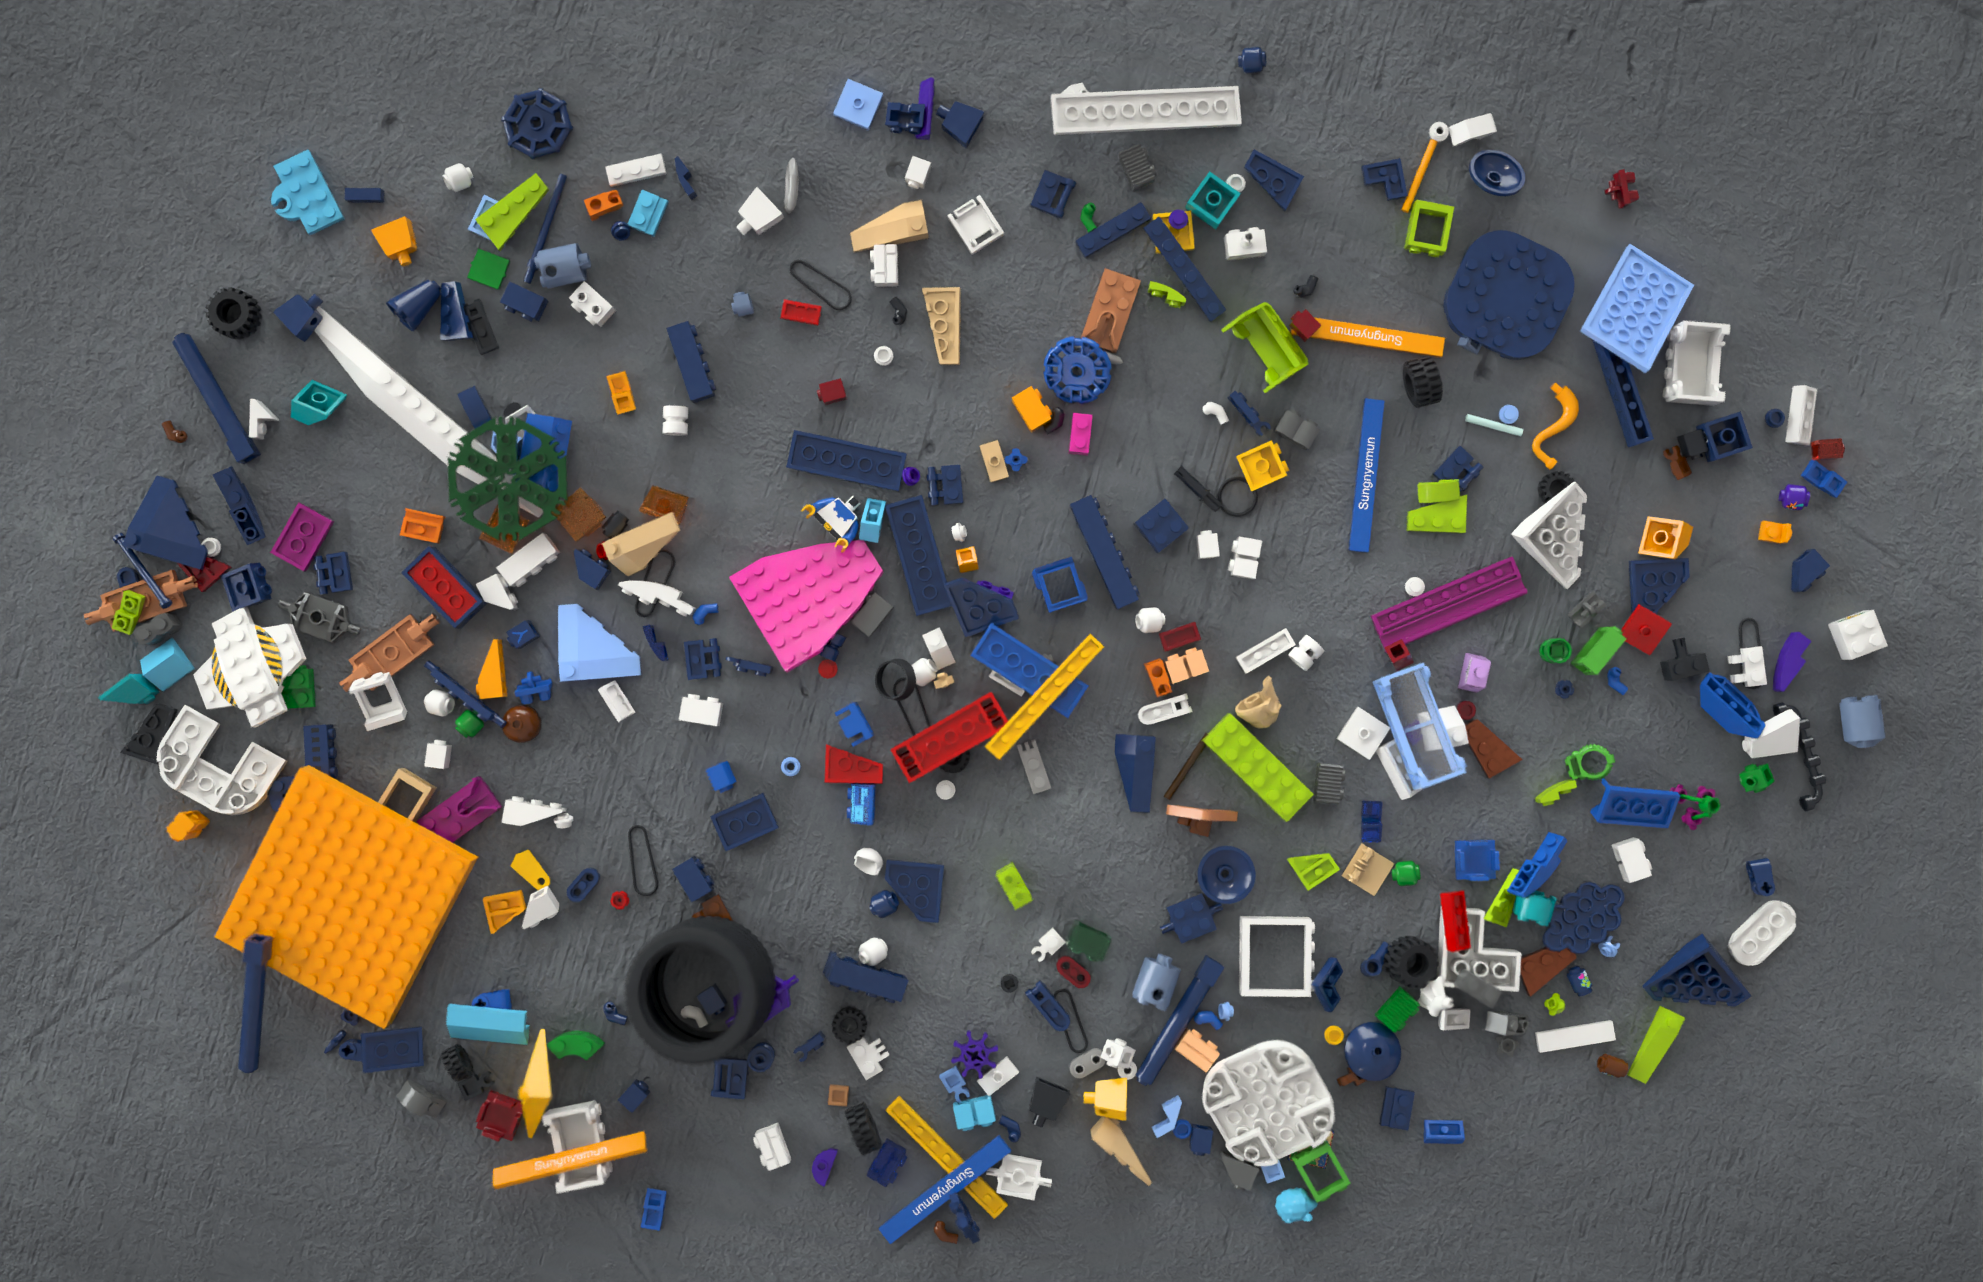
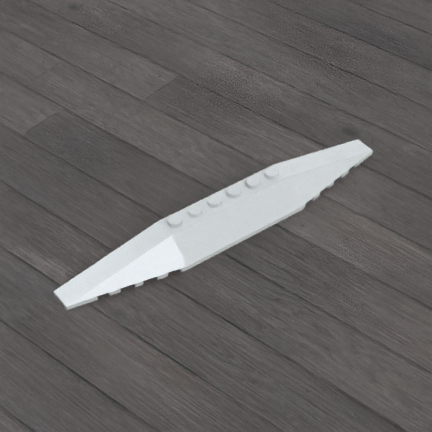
M319 306L316 310L323 316V319L314 331L365 396L446 465H448V457L456 460V457L450 456L449 452L455 454L459 452V448L454 443L464 445L457 439L468 434V432ZM474 439L472 441L474 449L497 461V456L478 440ZM465 466L457 468V473L477 484L487 480V478ZM505 474V479L501 483L508 482L511 484V479L516 474L510 476ZM519 497V507L540 518L543 510Z

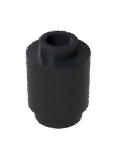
M617 510L603 524L602 528L604 531L602 533L610 539L620 535L628 526L629 519Z

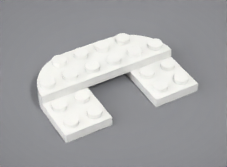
M184 705L158 748L157 762H159L160 775L163 780L174 790L221 814L240 815L257 808L268 797L267 793L272 783L277 779L287 761L251 742L232 774L223 771L200 758L220 724Z

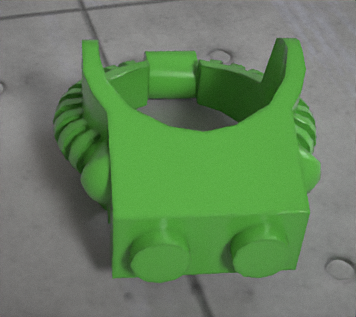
M1596 744L1583 746L1582 749H1579L1580 751H1573L1572 755L1567 756V759H1565L1566 766H1569L1570 769L1568 771L1570 778H1579L1580 780L1588 778V780L1591 779L1593 781L1601 780V778L1608 776L1610 770L1612 771V763L1615 762L1613 754H1609L1606 748ZM1590 751H1598L1606 756V767L1602 772H1587L1581 766L1582 757Z

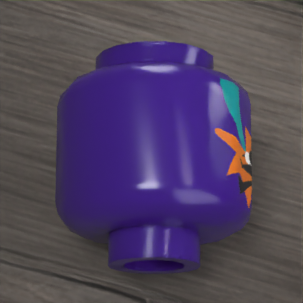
M1788 484L1784 490H1780L1778 500L1782 501V506L1786 509L1802 510L1804 506H1808L1810 492L1807 491L1805 486Z

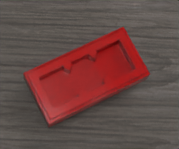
M784 299L780 318L819 326L822 306Z

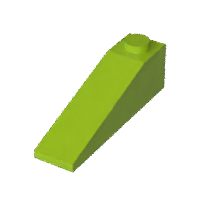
M1659 1006L1627 1074L1628 1076L1645 1084L1647 1083L1678 1035L1685 1017Z

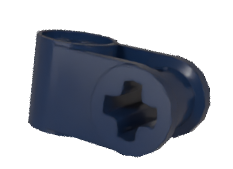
M1762 858L1747 861L1746 869L1752 891L1757 895H1772L1775 891V884L1769 859Z
M354 1038L347 1040L339 1047V1055L343 1059L362 1062L361 1040Z

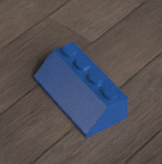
M527 413V423L556 438L550 445L557 441L560 443L555 447V451L558 453L564 450L565 454L559 456V459L567 455L572 421ZM524 431L520 459L539 449L542 444L539 438ZM552 464L529 479L555 492L558 489V468Z

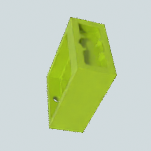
M1416 200L1412 204L1404 249H1408L1410 253L1414 254L1428 253L1430 257L1442 256L1447 249L1454 206ZM1419 213L1445 218L1440 246L1414 241Z
M1013 862L996 871V876L1015 910L1032 901V895Z

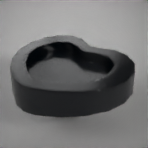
M517 402L510 403L504 410V416L508 417L522 408L521 405Z

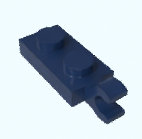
M1235 390L1228 396V400L1249 425L1255 429L1258 436L1264 435L1260 431L1262 426L1266 427L1267 430L1271 429L1269 423L1259 421V413L1255 408H1250L1246 404L1247 399L1241 392L1237 393Z

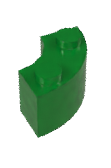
M569 1031L555 1037L546 1046L558 1059L573 1054L581 1056L587 1061L605 1042L589 1032Z

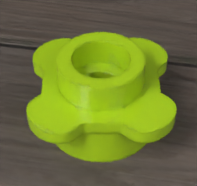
M1554 993L1551 998L1544 1002L1551 1016L1563 1012L1565 1008V1002L1560 999L1558 993Z

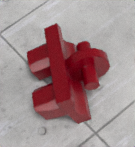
M1625 169L1618 170V173L1613 174L1614 180L1609 181L1610 188L1604 190L1605 195L1611 194L1612 201H1618L1619 208H1625L1630 203L1639 199L1637 190L1628 191V184L1635 183V173L1625 172Z

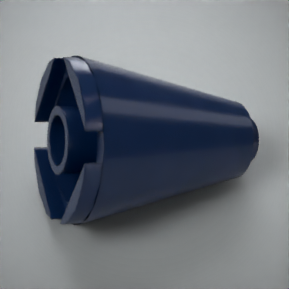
M426 280L389 299L386 305L394 315L399 317V321L410 331H414L440 297L441 287L434 280L432 282Z

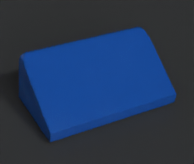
M1424 1120V1143L1462 1144L1464 1142L1463 1121Z

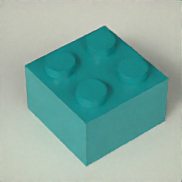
M1209 171L1187 202L1185 208L1216 230L1241 193Z

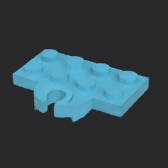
M309 150L303 151L273 166L282 183L274 189L271 204L275 207L278 206L279 202L287 201L286 208L275 211L279 216L287 221L301 219L309 235L345 219Z

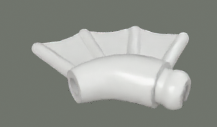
M1442 977L1432 981L1428 980L1426 987L1420 989L1421 995L1417 1002L1420 1006L1429 1010L1430 1015L1436 1017L1441 1010L1453 1007L1454 1004H1451L1453 999L1445 996Z

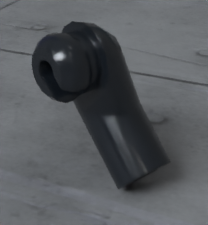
M1310 275L1305 285H1296L1294 287V295L1298 298L1311 295L1319 278Z
M896 296L889 302L895 309L892 321L895 325H902L906 321L907 309Z
M1060 407L1053 408L1052 422L1043 426L1047 435L1063 425L1065 413Z

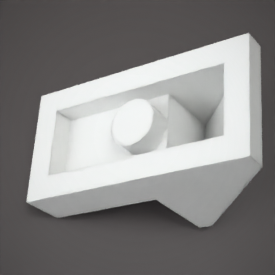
M250 399L249 437L264 440V435L267 432L265 421H279V419L261 401Z
M940 627L922 635L938 670L955 663Z
M1449 1008L1439 1012L1438 1026L1441 1030L1469 1028L1470 1009Z

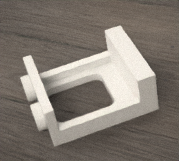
M382 672L376 673L371 678L365 680L360 678L352 683L349 693L356 696L366 718L364 725L367 731L405 719L407 710L389 672L384 674ZM385 684L392 701L376 707L371 706L364 690Z

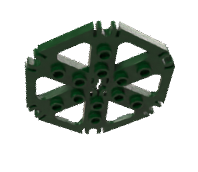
M499 416V425L497 417H494L457 439L464 445L454 443L459 448V452L457 454L449 452L452 457H456V460L448 457L449 502L457 499V501L451 504V507L459 505L461 510L456 515L462 516L466 513L465 516L459 519L501 541V533L502 541H507L509 533L512 534L513 541H517V533L519 534V541L559 518L553 515L552 512L561 515L562 512L557 510V505L562 504L566 506V502L560 500V497L568 501L567 455L559 459V456L564 455L565 451L562 450L557 453L555 447L560 443L557 441L550 445L556 438L516 416V422L513 416H509V423L507 424L504 423L503 416ZM489 430L496 433L497 461L474 449L472 441ZM525 430L539 438L542 444L539 449L518 461L517 432ZM552 464L556 465L558 468V489L552 492L529 478ZM465 466L487 478V480L465 493H460L457 489V468ZM505 474L509 476L516 474L511 479V484L508 482L501 483L505 479ZM498 497L499 523L496 527H490L474 517L475 510ZM519 497L543 510L542 518L527 527H522L520 525Z

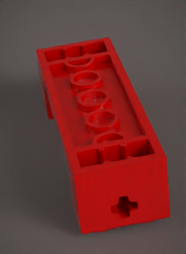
M989 692L890 750L908 782L911 783L995 735L1006 725L1008 720L993 693Z

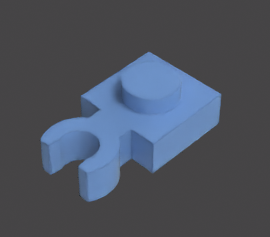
M957 1066L940 1074V1079L949 1093L955 1091L957 1102H961L960 1093L966 1094L967 1098L970 1097L969 1090L964 1087L966 1081Z

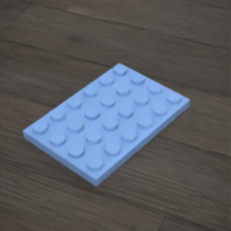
M1629 244L1625 248L1580 332L1646 373L1652 366L1694 285Z

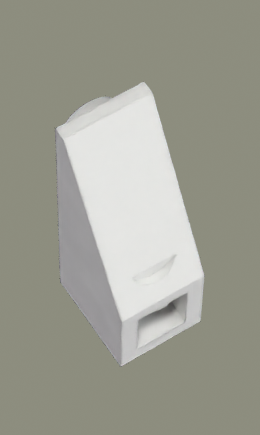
M512 796V799L505 801L502 823L522 826L566 812L567 808H562V804L558 803L544 805L541 800L531 799V802L524 801L523 797Z

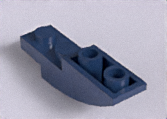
M231 466L213 474L231 509L229 512L246 544L249 545L265 538L264 529L254 503L244 483L241 484L233 467Z

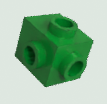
M1768 763L1759 766L1756 764L1747 765L1744 767L1745 770L1739 774L1740 783L1746 792L1754 791V793L1764 791L1766 787L1775 782Z

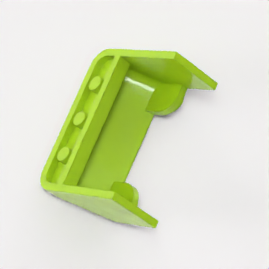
M1263 302L1242 313L1221 329L1223 333L1232 329L1235 337L1240 339L1247 338L1268 368L1265 371V380L1269 384L1263 390L1264 393L1275 388L1308 365L1306 355L1273 307L1267 302Z

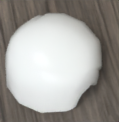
M862 848L857 851L854 857V865L861 871L870 875L879 874L883 860L876 850Z

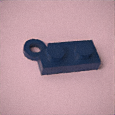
M726 656L725 660L734 662L733 666H737V671L747 673L748 669L755 671V675L766 677L767 673L772 674L773 666Z

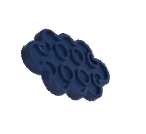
M1585 882L1579 885L1576 893L1565 894L1561 898L1560 905H1555L1551 922L1548 923L1550 927L1543 934L1542 938L1545 947L1553 952H1559L1567 948L1571 953L1583 954L1590 949L1591 944L1603 942L1606 939L1607 932L1616 930L1621 924V915L1617 909L1624 903L1625 897L1622 889L1616 885H1606L1600 888L1593 882Z

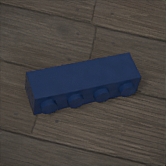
M686 321L666 328L691 402L696 403L714 397L716 386L713 379H709L708 373L710 368L707 361H703L702 354H704L701 343H697L695 338L698 336L695 325L691 326L690 322Z

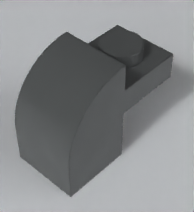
M406 1080L397 1095L405 1108L421 1117L425 1114L437 1118L446 1103L445 1098L428 1093L424 1085L410 1080Z

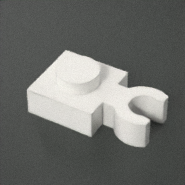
M1052 927L1039 939L1042 945L1034 947L1031 953L1034 954L1036 951H1040L1042 955L1038 958V961L1041 962L1045 958V953L1049 952L1053 955L1066 941Z

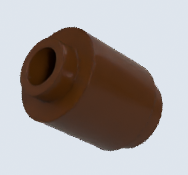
M1603 1054L1597 1060V1067L1601 1073L1620 1078L1625 1077L1628 1072V1063L1623 1059Z

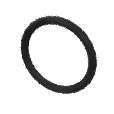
M1232 477L1224 481L1218 490L1217 499L1222 503V490L1228 483L1243 481L1248 484L1246 478ZM1257 490L1253 491V503L1248 510L1234 513L1226 509L1223 503L1221 509L1226 514L1234 517H1242L1249 514L1257 504Z

